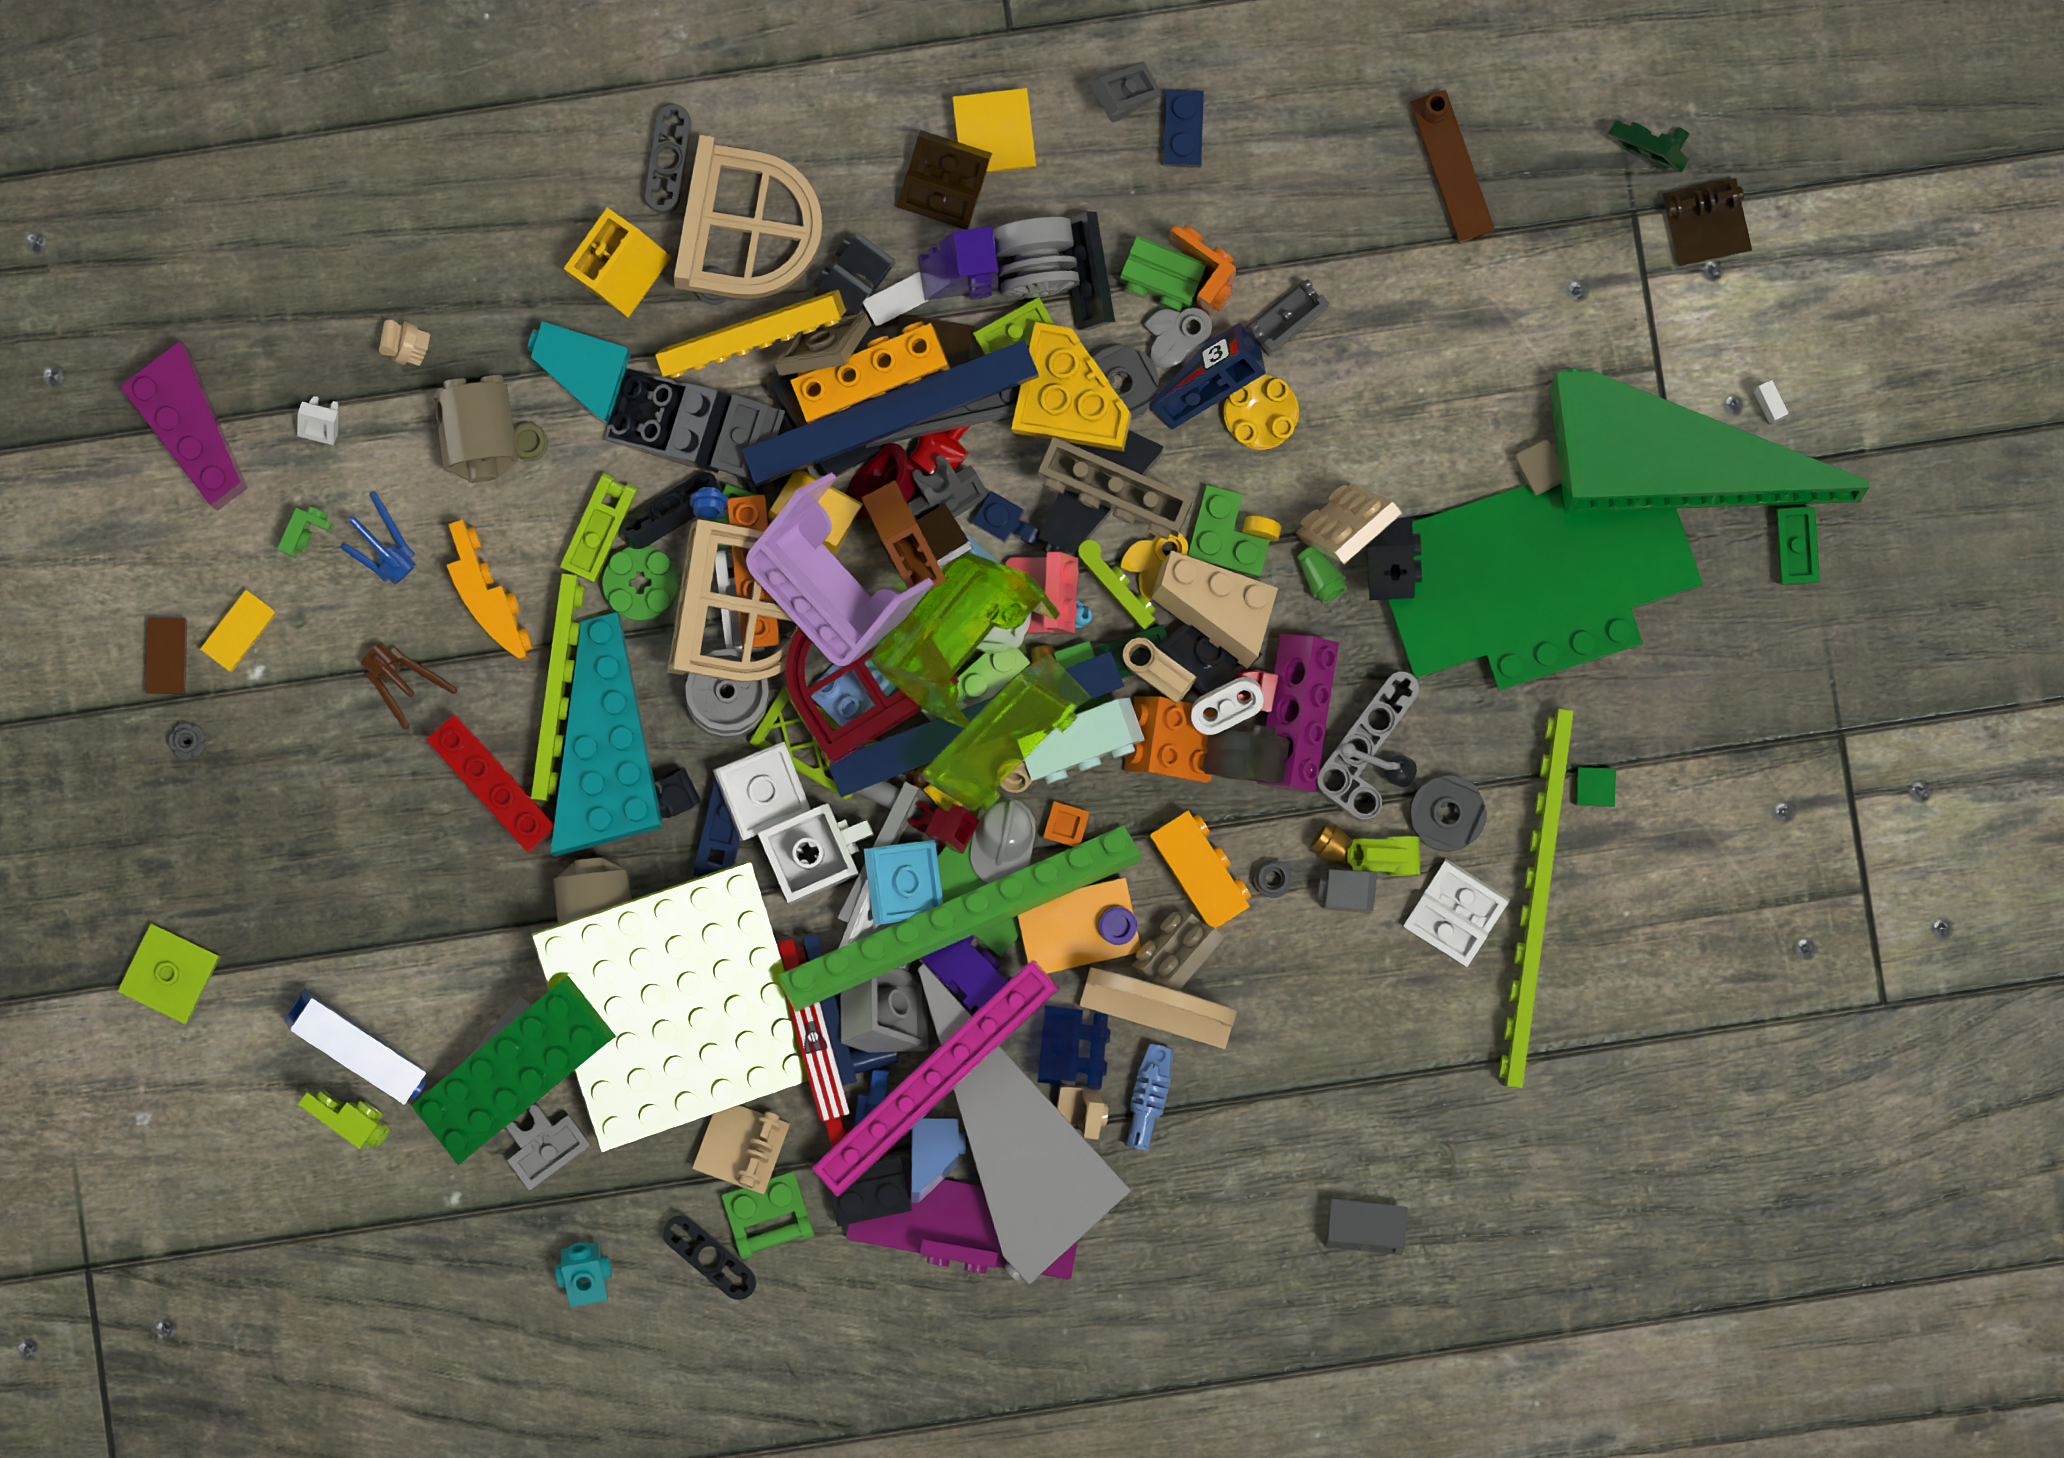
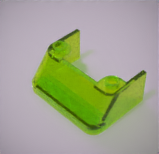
M964 553L944 567L942 572L947 582L929 590L908 616L890 631L872 655V663L879 672L924 710L964 728L970 722L955 704L959 696V690L950 679L994 626L1004 630L1017 628L1025 622L1027 616L1032 611L1055 620L1060 615L1059 611L1030 574L972 553Z
M1048 654L1022 670L934 759L921 775L933 787L971 810L976 811L981 807L984 811H987L1002 796L997 791L1002 785L1001 783L1049 734L1056 729L1061 733L1068 729L1078 718L1074 711L1085 704L1091 696Z

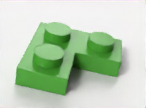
M1206 485L1188 556L1223 569L1260 578L1270 540L1233 531L1243 494Z

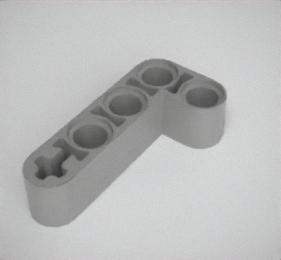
M1397 672L1387 679L1319 771L1316 786L1318 792L1357 821L1366 822L1372 820L1380 812L1382 798L1374 787L1359 777L1368 762L1363 760L1354 761L1343 757L1341 747L1351 741H1359L1365 746L1366 754L1375 755L1419 693L1417 679L1410 673ZM1404 681L1409 685L1406 691L1410 694V697L1402 695L1393 706L1400 709V712L1396 714L1390 705L1380 702L1379 699L1383 697L1388 702L1395 692L1392 683L1399 685ZM1377 710L1387 715L1389 724L1386 729L1375 730L1369 725L1368 716L1371 712ZM1336 771L1342 775L1344 785L1341 790L1330 791L1324 786L1323 777L1327 772ZM1358 794H1368L1373 798L1374 809L1371 813L1362 814L1355 809L1354 799Z

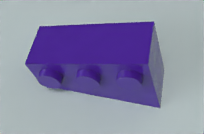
M992 226L954 231L939 241L940 250H938V247H931L928 249V255L921 254L918 256L924 300L969 295L971 300L984 299L992 296L991 291L998 290V267Z
M972 935L923 956L921 959L975 1014L1013 977L1006 981L997 972L1002 965L986 949L980 954L970 944L975 939Z

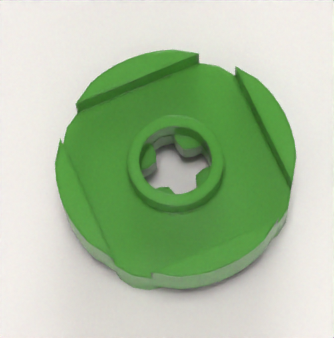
M647 546L642 549H633L628 547L614 554L605 568L603 575L604 595L611 607L626 619L637 622L651 621L667 611L676 600L679 591L678 573L667 555L656 548ZM639 573H644L645 579L652 582L651 586L645 587L643 594H638L636 587L630 586L631 580L636 579Z

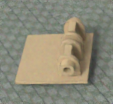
M740 1105L713 1113L692 1169L764 1195L790 1123L779 1120V1116L771 1112L762 1114Z

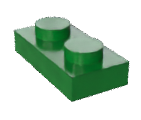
M1815 507L1780 508L1775 510L1780 585L1819 583L1820 572Z

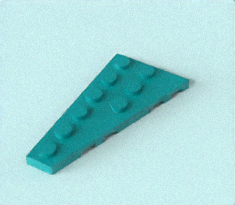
M617 612L581 621L551 854L554 857L663 828L622 620Z

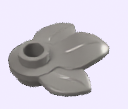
M1197 307L1187 308L1181 313L1171 309H1162L1148 319L1145 324L1146 327L1158 336L1152 346L1150 356L1155 367H1170L1180 362L1184 367L1208 342L1207 339L1211 335L1213 327L1212 320L1207 312ZM1197 320L1201 325L1200 331L1195 334L1190 333L1186 328L1188 321Z

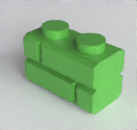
M1137 236L1121 273L1120 282L1126 284L1124 289L1126 292L1140 298H1145L1147 293L1161 299L1159 302L1161 306L1180 312L1182 307L1185 309L1191 308L1205 274L1207 263Z

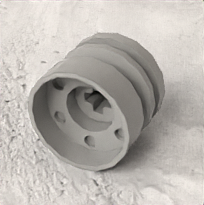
M1042 217L1008 223L993 230L997 257L1014 259V262L999 268V276L1010 279L1001 283L1002 296L1023 298L1046 297L1079 285L1078 272L1066 271L1077 266L1076 258L1058 255V252L1074 246L1069 218Z

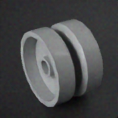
M734 649L714 650L705 656L741 662L742 652ZM750 656V662L756 661ZM689 674L685 685L688 713L695 725L710 736L721 739L740 738L753 731L765 717L769 702L767 679L753 682H734ZM728 688L733 689L734 695L731 698L726 699L720 695V692L726 693Z

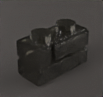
M1236 724L1220 733L1208 735L1206 743L1208 752L1205 753L1202 768L1204 774L1224 779L1280 784L1284 781L1286 769L1284 760L1287 759L1290 742L1287 740L1288 738L1276 736L1275 728L1253 725V731L1247 732V726Z

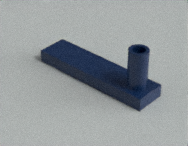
M818 934L803 937L802 941L808 962L824 955ZM835 996L820 1001L842 1086L856 1083L855 1074L899 1063L896 1052L869 1053L860 1049L849 1052L848 1045L841 1043V1018Z

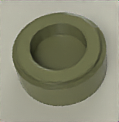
M523 423L514 429L519 459L532 462L543 457L548 449V437L539 425Z

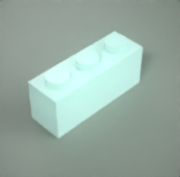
M1129 697L1113 700L1018 737L1017 741L1031 780L1045 779L1048 785L1067 778L1066 771L1078 766L1080 772L1101 765L1100 757L1112 753L1113 758L1116 759L1135 752L1133 745L1145 741Z

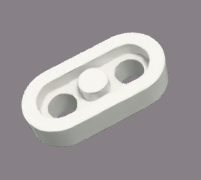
M1241 677L1199 697L1191 709V719L1194 727L1203 734L1214 735L1256 715L1263 705L1262 688L1255 680ZM1242 690H1246L1251 693V697L1243 701L1237 697V694ZM1208 707H1213L1217 710V714L1214 717H1207L1203 711Z

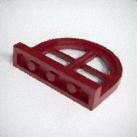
M911 613L895 627L899 630L898 633L807 688L805 681V661L813 642L800 627L796 631L786 658V687L794 709L820 748L821 757L828 768L957 688L959 680L923 625ZM906 637L928 670V673L887 698L865 662ZM850 671H853L875 706L835 731H832L811 696Z

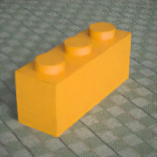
M1186 811L1150 834L1149 838L1203 922L1217 929L1247 910L1250 905L1246 900L1252 896L1240 878L1233 881L1226 870L1231 863L1221 847L1218 846L1213 849L1205 836L1211 832L1201 816L1197 814L1192 817L1190 812Z

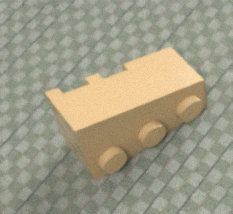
M1171 551L1161 563L1151 598L1185 624L1193 625L1209 637V641L1218 648L1219 646L1224 648L1239 660V664L1248 669L1259 656L1278 588Z

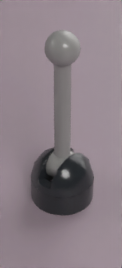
M1346 743L1341 747V754L1345 758L1355 757L1384 768V776L1391 784L1403 788L1409 786L1415 779L1417 766L1413 759L1402 755H1394L1384 761L1356 750L1355 746L1351 743Z

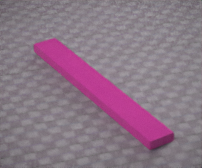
M1031 960L812 1167L815 1173L837 1197L843 1194L1060 989L1059 986L1035 960Z

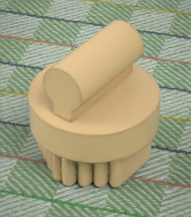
M386 320L383 324L379 352L382 355H391L393 362L402 365L408 362L420 366L428 350L430 334L418 330L417 325L406 321L399 325L396 321Z

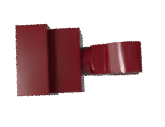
M917 802L916 806L925 812V815L919 821L909 819L908 823L916 830L925 832L938 845L964 854L979 820L966 808L952 804L949 811L940 808L934 811L925 802Z

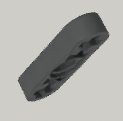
M677 104L663 107L656 119L645 198L649 207L658 214H668L674 211L679 205L692 123L687 110ZM677 113L680 121L684 122V125L676 127L675 139L676 141L682 140V144L679 145L673 141L660 142L661 137L669 140L670 129L668 124L664 123L665 119L669 120L673 114ZM666 149H672L679 155V162L672 169H664L658 164L659 154ZM656 173L668 178L677 176L675 182L668 179L667 191L673 197L672 199H666L664 205H658L657 198L652 196L653 193L660 192L662 185L661 178L654 179Z

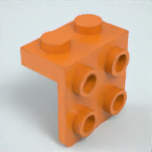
M1174 225L1170 230V244L1185 255L1207 263L1206 270L1212 273V276L1197 295L1196 307L1207 312L1209 316L1214 309L1220 312L1232 296L1231 291L1233 287L1231 285L1235 281L1236 267L1232 265L1234 259L1218 247L1211 250L1201 243L1203 237L1191 227L1185 225L1181 229L1179 226Z
M1135 696L1133 708L1145 741L1134 744L1135 752L1124 756V771L1137 774H1159L1207 783L1212 779L1218 733L1207 735L1199 732L1194 727L1191 719V709L1194 703L1180 701L1176 704L1171 699L1164 697ZM1208 707L1203 713L1207 717H1214L1217 714V710L1213 707Z

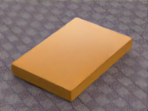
M1122 877L1084 886L1017 915L1027 964L1031 960H1035L1046 973H1052L1137 953L1141 948L1138 932L1128 943L1113 945L1105 941L1098 930L1099 918L1108 908L1119 906L1133 913L1126 878Z

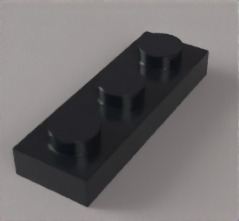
M1086 211L1068 217L1071 222L1074 246L1065 250L1066 256L1075 257L1077 266L1068 271L1078 272L1079 285L1071 288L1078 330H1092L1115 322L1097 212Z

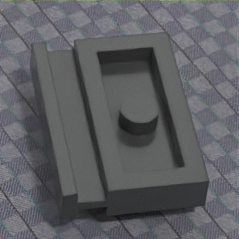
M732 394L709 467L754 481L742 449L776 437L785 411Z

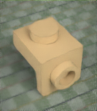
M1060 1085L1056 1104L1058 1111L1070 1124H1078L1083 1138L1099 1139L1100 1127H1105L1107 1124L1108 1105L1104 1104L1097 1087Z

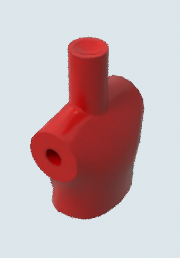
M970 426L920 436L915 450L908 459L921 467L927 476L936 472L938 468L936 458L939 455H943L953 470H956L969 454L958 441Z

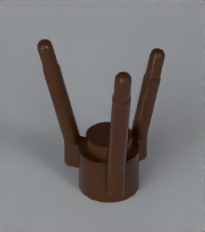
M379 643L366 654L361 664L369 671L366 677L376 686L403 729H408L409 723L382 682V680L385 683L392 680L408 697L414 695V691L397 674L401 669L398 662L452 694L457 692L455 686L406 657L396 647L389 650L383 643Z

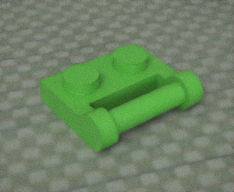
M795 1171L770 1179L764 1195L746 1188L721 1195L742 1260L754 1257L753 1253L800 1237H803L804 1240L815 1237ZM795 1211L797 1223L748 1239L746 1227Z

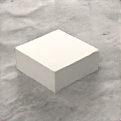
M1773 380L1755 389L1754 394L1769 425L1784 419L1789 414Z

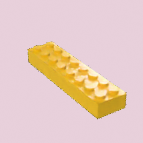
M837 289L664 347L655 356L662 376L670 375L672 379L683 375L689 368L697 371L705 368L710 361L714 360L715 364L728 360V357L732 356L731 354L736 353L737 357L749 353L755 346L763 349L771 346L776 339L780 338L781 342L794 338V335L798 334L797 332L802 331L803 334H808L817 330L816 328L820 327L821 324H824L825 327L837 324L842 319L841 317L846 312L840 292Z

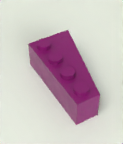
M181 341L177 342L120 386L213 508L217 511L248 488L220 426L217 414L208 398L202 379L194 365L191 353Z

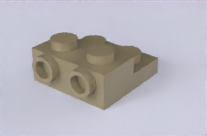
M1182 909L1178 913H1171L1161 925L1162 931L1153 941L1146 942L1136 954L1137 960L1132 965L1149 983L1178 992L1225 938L1217 929L1202 923L1193 913Z

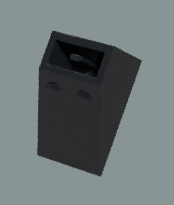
M626 368L604 440L685 466L718 474L719 470L711 468L709 465L731 397L715 389Z

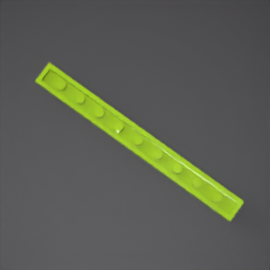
M1558 709L1555 712V717H1548L1545 739L1551 740L1549 755L1543 754L1540 777H1546L1544 792L1537 793L1535 814L1541 815L1539 830H1532L1530 852H1536L1534 867H1527L1525 877V889L1531 890L1529 905L1523 904L1520 914L1519 927H1525L1526 929L1524 943L1517 942L1514 964L1520 965L1519 980L1512 979L1509 1002L1515 1003L1514 1017H1507L1504 1031V1040L1510 1041L1508 1056H1501L1499 1078H1505L1504 1087L1518 1089L1523 1087L1574 711Z

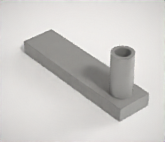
M886 781L856 792L891 809L873 848L899 844L909 824L908 820L911 819L917 807L916 803L920 801L924 792L907 782L900 789ZM866 863L838 916V919L847 924L850 921L866 879L868 880Z

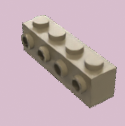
M1055 437L1052 438L1038 470V478L1044 480L1042 486L1059 494H1063L1065 489L1079 495L1077 501L1094 509H1098L1101 504L1114 510L1113 517L1129 524H1133L1135 519L1149 525L1148 532L1164 539H1168L1170 534L1178 537L1194 498Z

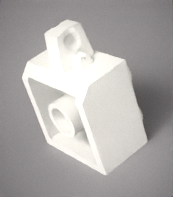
M828 803L758 833L789 905L858 876L859 872L851 855L859 852L856 843L874 835L868 820L851 827L848 826L846 820L837 823ZM807 844L812 849H819V856H814L817 860L812 864H809L807 860L800 861L799 853H804L801 848Z

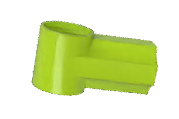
M1400 836L1386 837V839H1353L1351 847L1347 850L1348 863L1351 864L1353 871L1386 872V876H1419L1420 837Z

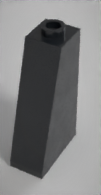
M1128 430L1124 451L1087 445L1080 446V449L1143 476L1159 460L1164 446ZM1065 489L1063 494H1058L1038 537V542L1044 545L1042 551L1045 553L1062 552L1074 556L1082 542L1088 540L1114 510L1101 504L1098 509L1086 506L1077 501L1078 494Z

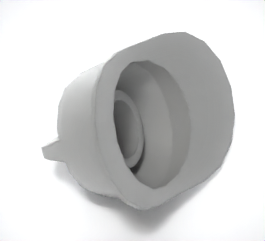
M997 798L989 801L980 809L977 817L979 822L973 834L970 862L975 873L983 881L992 883L1028 867L1036 827L1031 810L1022 802L1013 798Z

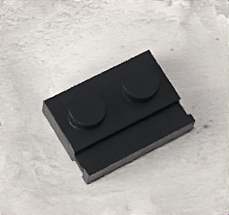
M901 1156L876 1161L838 1197L829 1188L837 1227L913 1210Z

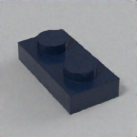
M1166 90L1165 167L1201 168L1204 91Z

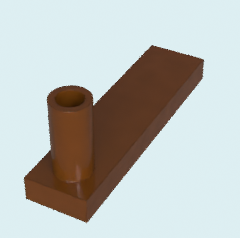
M1446 89L1410 101V108L1458 244L1493 233L1495 228Z

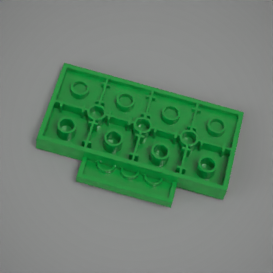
M1562 483L1535 496L1529 485H1525L1412 522L1413 533H1420L1421 556H1414V560H1421L1422 582L1415 583V598L1390 599L1386 601L1410 673L1416 679L1486 657L1497 691L1499 692L1641 646L1643 641L1632 609L1700 588L1703 583L1677 509L1565 513Z

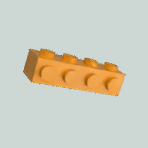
M917 322L905 327L902 330L903 334L890 340L888 336L877 338L867 344L868 349L856 354L853 352L845 365L798 372V377L790 381L806 422L808 424L951 369L931 323L924 325L923 322Z

